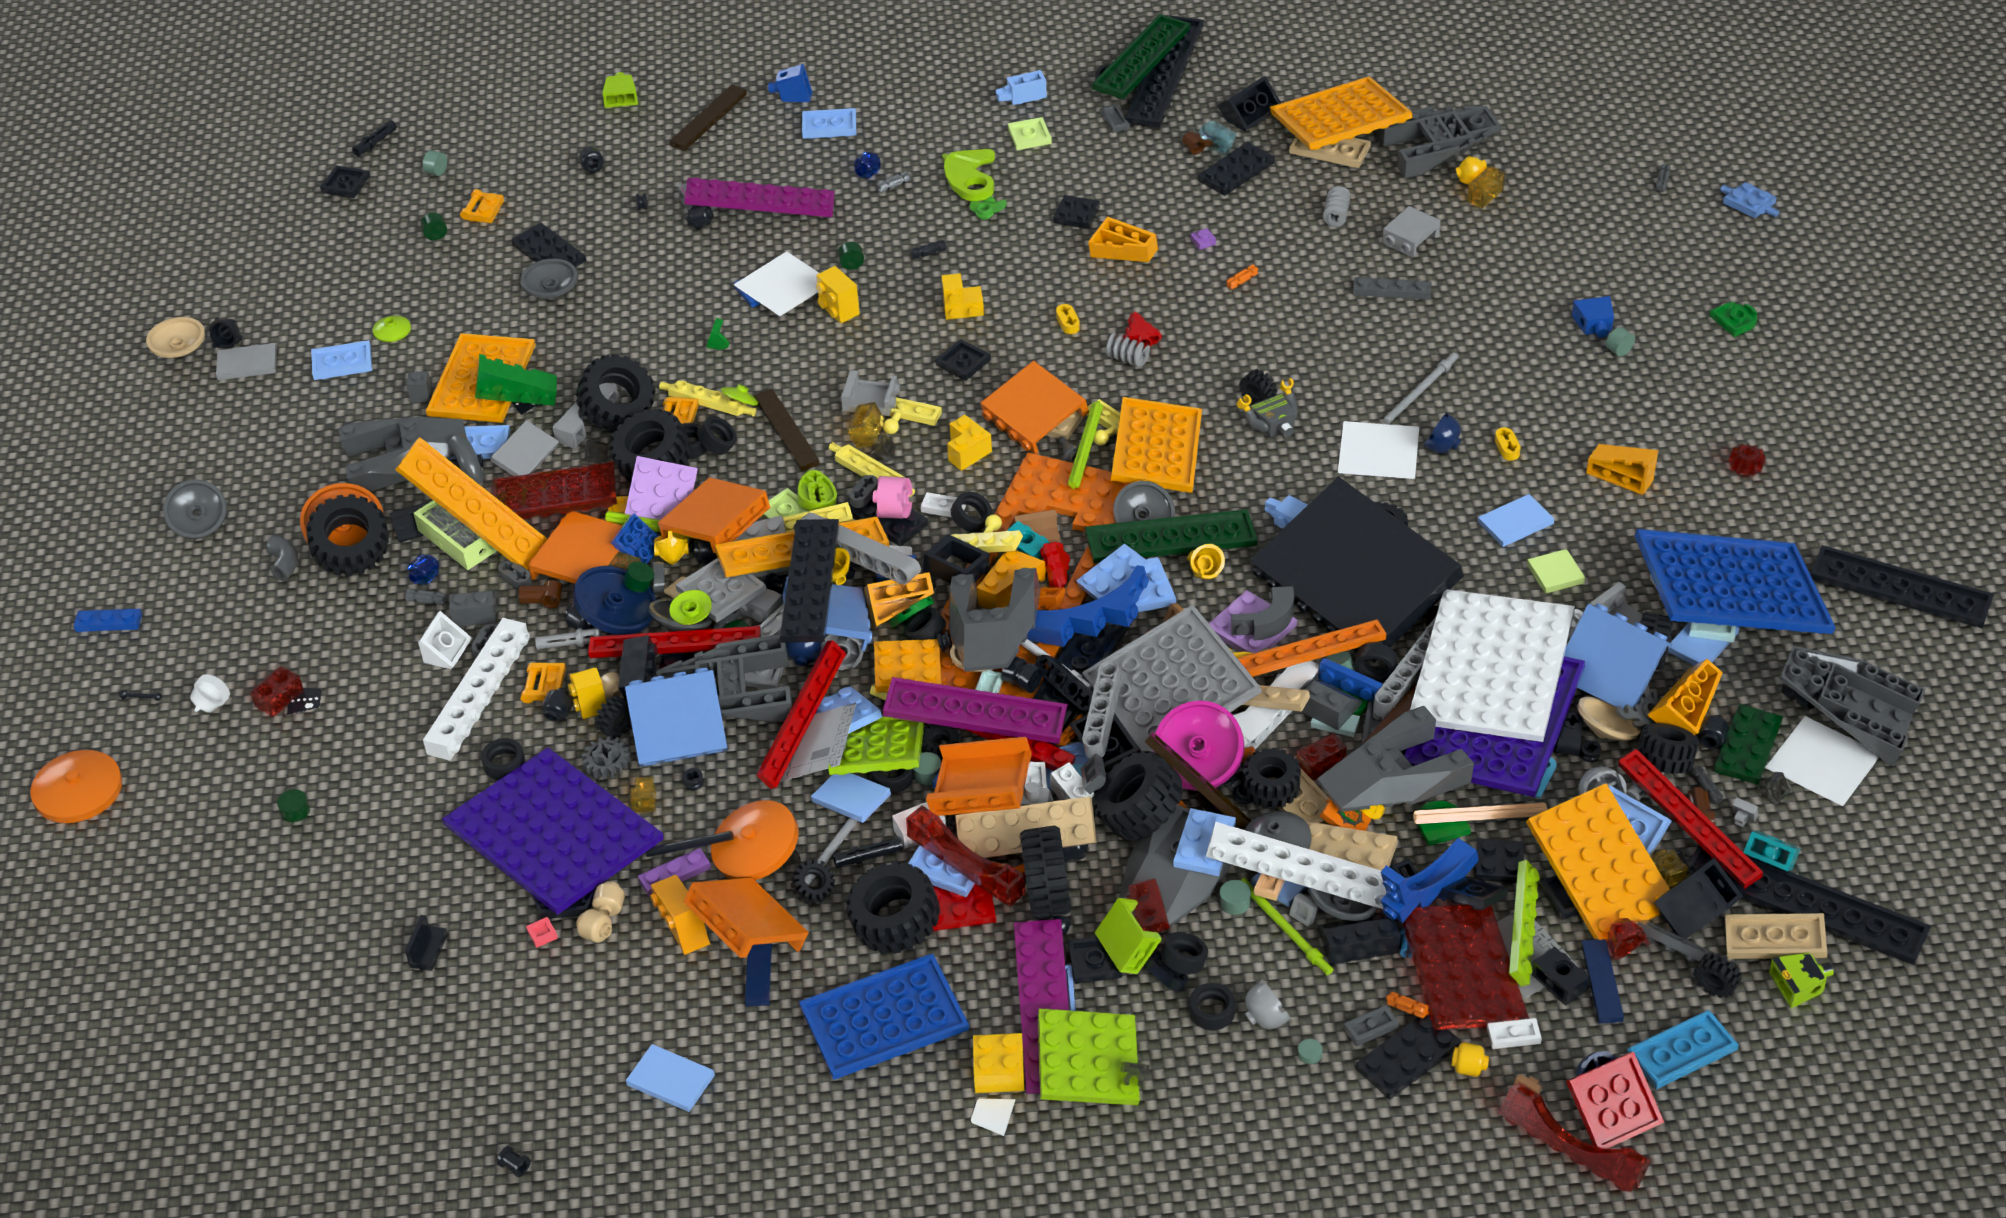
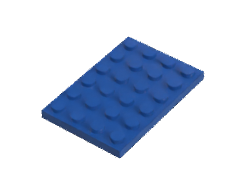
M933 953L799 1001L801 1011L833 1080L969 1030V1023Z

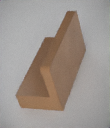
M1055 510L1014 516L1015 523L1019 521L1024 525H1028L1034 532L1046 537L1049 543L1060 541Z

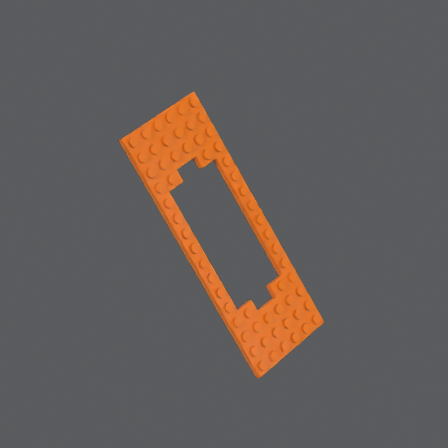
M1027 453L994 514L1001 518L1002 525L1000 529L993 532L1007 531L1015 524L1014 516L1055 510L1058 514L1075 517L1072 528L1077 531L1085 532L1086 526L1116 523L1113 516L1114 501L1118 493L1130 483L1111 481V471L1086 466L1079 488L1071 489L1068 486V480L1074 463ZM1088 545L1065 589V595L1059 610L1083 605L1088 596L1085 591L1078 587L1076 582L1077 579L1098 564L1093 563ZM990 552V553H989V554H990V560H989L990 569H991V567H992V565H993V563H994L996 557L998 556L999 552ZM987 574L982 575L975 583L976 589ZM950 597L941 612V616L946 621L945 629L941 634H944L947 630L949 631ZM1041 642L1035 644L1055 659H1057L1062 649L1061 646ZM1019 645V652L1016 656L1026 660L1027 664H1035L1038 657L1022 645ZM940 648L941 685L975 690L982 672H965L952 662L949 648L945 652H942ZM1045 663L1046 669H1050V670H1051L1052 668H1050V667ZM1003 668L992 669L990 671L1002 673ZM1042 676L1039 686L1031 694L1021 690L1017 685L1012 686L1003 681L999 694L1033 699L1045 678Z

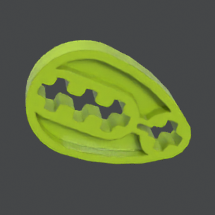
M818 470L807 471L799 481L797 492L798 504L808 511L836 505L837 492L831 480ZM815 492L818 493L819 502L816 500Z

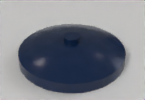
M598 566L588 569L579 576L573 589L574 605L579 614L588 623L602 631L617 635L639 633L652 623L653 617L649 613V606L657 599L651 587L641 593L627 588L623 581L626 569L614 566Z

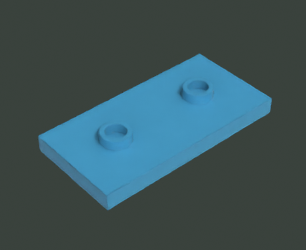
M1707 1010L1628 1048L1627 1053H1635L1643 1074L1657 1090L1737 1051L1739 1044L1711 1011Z

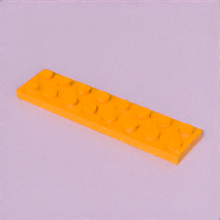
M419 437L395 470L508 560L521 565L530 572L528 568L530 560L535 557L541 545L548 539Z
M878 517L839 523L843 527L889 547V540ZM791 531L716 544L715 552L725 577L790 566L795 532Z

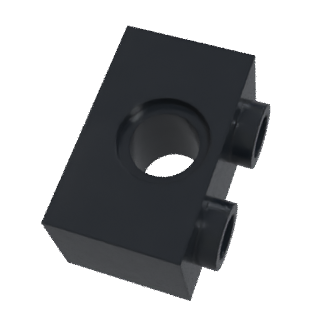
M1553 947L1533 962L1532 976L1565 1006L1587 991L1589 981L1587 973L1582 968L1576 966L1565 953H1562L1556 947Z

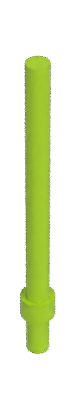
M1246 878L1241 879L1240 881L1245 882L1249 886L1251 891L1250 897L1306 954V958L1313 965H1317L1325 975H1330L1333 972V968L1323 959V954L1317 948H1313L1264 897L1254 895L1255 887Z

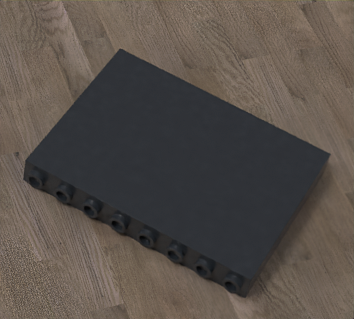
M1339 476L1250 560L1253 568L1252 573L1258 579L1263 578L1266 580L1271 589L1272 587L1293 586L1294 603H1296L1297 608L1303 613H1309L1317 624L1320 625L1322 623L1326 626L1329 633L1378 619L1386 632V640L1376 643L1387 645L1390 648L1442 598L1444 591L1450 590L1464 577L1461 564ZM1369 659V660H1370L1371 662L1375 663L1378 659Z

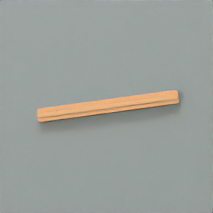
M1540 802L1415 810L1413 819L1415 824L1533 817L1546 811L1547 806L1546 803Z

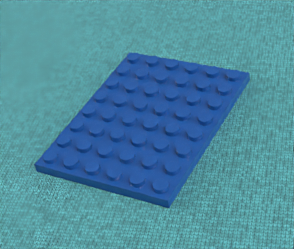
M1637 529L1634 536L1670 621L1819 634H1833L1836 628L1795 543Z

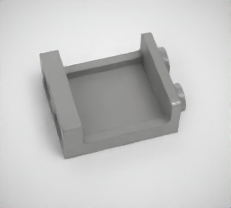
M1408 206L1383 228L1382 243L1410 257H1414L1417 246L1428 236L1432 238L1439 236L1441 220Z
M850 370L841 396L843 411L890 416L892 408L896 406V395L900 394V383H897V376L892 375L890 383L859 380L858 371Z

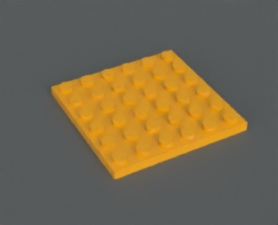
M1370 76L1270 107L1272 115L1310 150H1318L1328 144L1334 145L1341 140L1353 139L1357 135L1369 134L1373 130L1385 129L1389 125L1404 123L1412 118V111Z

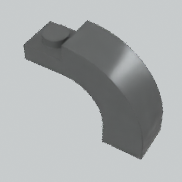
M1293 586L1272 587L1271 605L1264 611L1248 614H1231V636L1253 635L1254 641L1271 638L1282 632L1289 625L1293 617Z

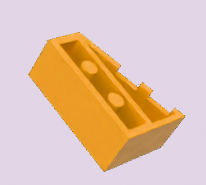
M1110 217L1103 221L1088 241L1090 257L1149 262L1158 250L1155 233Z
M1598 444L1588 458L1586 474L1644 495L1654 480L1659 450Z
M1016 550L1004 552L977 587L978 606L993 609L997 607L1004 608L1010 604L1015 570L1036 568L1038 579L1042 582L1046 579L1045 561Z
M930 573L918 574L904 585L893 580L867 584L864 587V593L872 629L889 621L900 612H904L918 601L934 594Z
M673 875L651 884L653 894L650 895L652 904L655 908L658 907L662 919H665L683 954L686 955L710 945L704 922L683 902L688 890L679 877Z

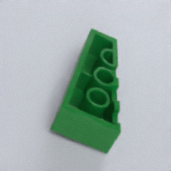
M479 354L475 398L555 406L557 375L536 369L526 370L522 365L515 364L512 366L504 364L503 360L497 358L490 360L486 358V355Z

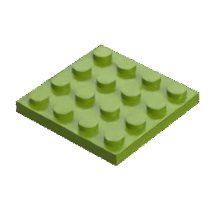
M882 715V718L848 734L840 765L831 767L829 764V774L845 775L847 773L886 772L894 769L910 770L918 768L924 723Z
M1039 1009L1040 1099L1122 1105L1139 1104L1135 1015Z

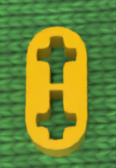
M1069 304L1059 305L1056 308V318L1062 330L1067 334L1077 333L1080 330V321L1073 307Z
M1506 427L1496 430L1495 443L1501 456L1509 461L1517 460L1520 456L1521 447L1514 432Z

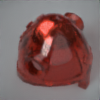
M1618 918L1611 924L1607 943L1613 959L1619 960L1624 958L1643 942L1646 946L1650 945L1644 929L1637 922L1631 921L1628 918Z

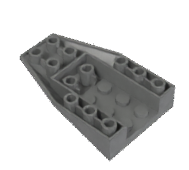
M1797 646L1792 647L1780 676L1784 683L1892 767L1903 752L1909 736L1906 732L1910 721L1920 705L1925 692L1924 688L1864 660Z
M1176 805L1175 812L1171 813L1168 817L1169 820L1165 824L1162 823L1158 830L1150 832V835L1146 837H1140L1128 858L1119 898L1136 900L1138 904L1132 911L1133 916L1143 931L1157 932L1159 935L1209 899L1232 866V864L1223 862L1219 876L1173 867V861L1190 811L1180 805Z

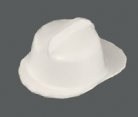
M209 674L202 675L194 684V689L190 696L191 701L196 706L194 711L197 712L200 709L209 713L215 711L227 701L230 692L226 684L219 678Z

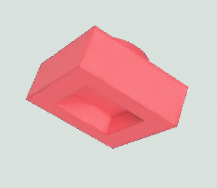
M548 917L526 926L527 932L536 948L558 939L557 933Z

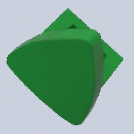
M715 319L707 342V348L721 350L729 347V341L720 333L723 323L722 319Z

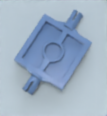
M1744 182L1735 189L1722 185L1720 192L1727 194L1724 197L1723 204L1753 218L1764 213L1776 218L1779 214V210L1771 207L1776 203L1777 197L1767 191L1754 187L1752 184Z

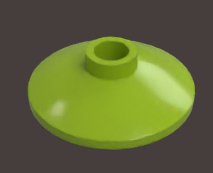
M397 315L387 316L377 321L372 331L376 339L383 342H394L403 339L409 334L411 324L405 317Z
M738 384L737 388L722 387L720 390L723 394L737 401L754 406L758 405V401L748 393L749 388Z
M688 590L676 596L671 602L670 615L679 624H696L709 615L712 609V601L709 595L703 591Z

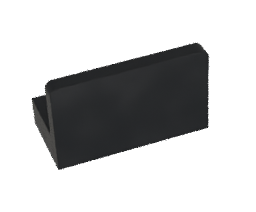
M429 501L389 513L393 529L400 543L423 536L418 531L414 512L430 503Z
M420 915L406 946L405 953L410 968L432 971L446 941L448 932L446 928L429 926L426 915Z

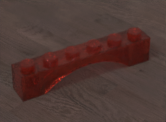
M923 805L906 818L907 836L1008 907H1011L1026 894L1025 875L1007 863L992 862L974 853L952 834L939 816Z
M1521 1083L1509 1088L1498 1112L1505 1117L1508 1123L1521 1126L1527 1130L1526 1132L1530 1136L1538 1139L1541 1138L1553 1150L1566 1153L1573 1162L1586 1165L1592 1169L1595 1175L1611 1180L1622 1191L1632 1192L1638 1188L1651 1163V1160L1631 1148H1600L1575 1138L1553 1118L1542 1096Z

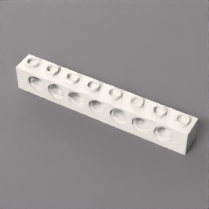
M502 618L423 739L427 755L451 761L454 754L459 751L463 740L469 736L472 726L479 720L481 712L490 703L495 690L499 689L502 679L509 673L511 665L518 659L524 645H527L529 633L526 623Z
M1215 822L1206 857L1383 909L1381 899L1385 896L1386 889L1382 884L1383 880L1380 870Z

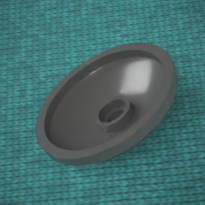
M545 259L533 263L524 270L521 276V285L526 293L542 299L556 298L566 294L576 285L578 273L575 266L568 261Z
M196 479L187 480L176 485L168 493L163 505L164 518L170 529L179 536L188 539H200L216 532L223 524L227 512L226 501L221 491L207 481ZM195 511L201 512L199 516H194L193 514Z
M1136 481L1126 485L1116 496L1113 504V516L1116 523L1175 517V506L1169 493L1160 485L1149 481ZM1138 513H1143L1145 518H1140Z
M674 599L655 600L649 606V613L653 619L672 632L701 630L712 623V619L709 616L692 625H682L675 622L669 611L671 602Z
M1272 811L1259 815L1244 829L1245 831L1306 849L1310 848L1312 842L1311 830L1307 822L1300 816L1287 811Z
M1309 888L1310 895L1316 905L1328 915L1340 920H1365L1373 916L1378 909L1374 906Z

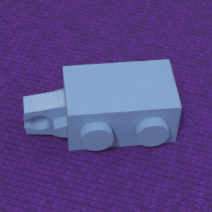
M1041 70L1007 77V86L996 90V98L999 102L1011 101L1013 105L1047 98L1046 79Z
M1290 495L1282 502L1269 498L1265 502V511L1274 518L1275 525L1284 528L1308 504Z

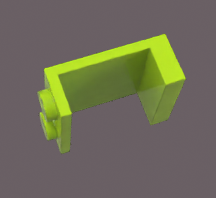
M1118 898L1102 920L1095 934L1119 972L1138 974L1162 938L1157 932L1143 931L1132 914V911L1138 904L1136 900Z

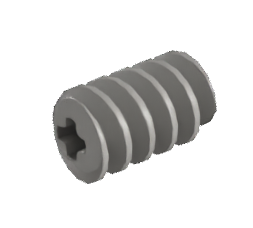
M1336 186L1327 193L1323 219L1332 227H1340L1346 222L1351 194L1345 187Z
M1112 333L1109 337L1106 351L1108 357L1121 360L1124 363L1128 362L1140 368L1148 360L1150 346L1147 345L1144 349L1143 342H1140L1137 346V341L1133 340L1130 344V338L1127 337L1124 340L1122 335H1119L1117 338L1116 333Z

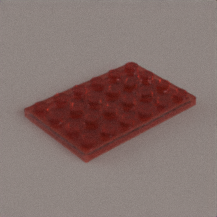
M614 462L493 479L492 495L523 520L534 516L547 517L554 513L567 514L575 510L588 511L595 507L608 508L617 504Z
M1470 905L1416 907L1402 923L1424 998L1428 1005L1434 1030L1487 1027L1488 1023L1529 1019L1518 983L1509 973L1510 959L1492 905L1484 910H1475Z

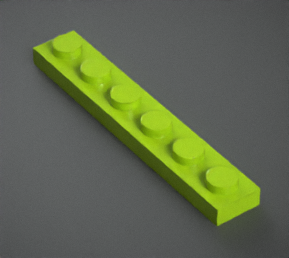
M1528 860L1518 862L1509 973L1521 987L1530 985V974H1532L1533 936H1535L1534 923L1537 916L1536 899H1538L1537 884L1540 878L1537 869L1533 868Z

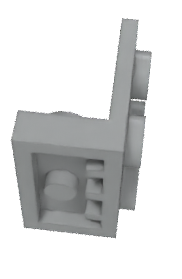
M1620 582L1590 602L1592 606L1599 603L1609 608L1607 613L1613 616L1617 612L1627 617V622L1632 625L1635 622L1640 623L1642 614L1624 602L1626 586Z

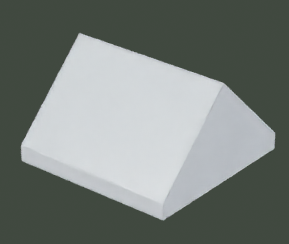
M439 611L418 642L423 662L452 669L472 637Z

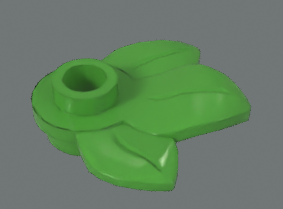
M990 196L982 202L971 201L970 209L976 213L978 218L986 220L993 216L994 213L1003 210L1007 202L1006 200L996 202Z

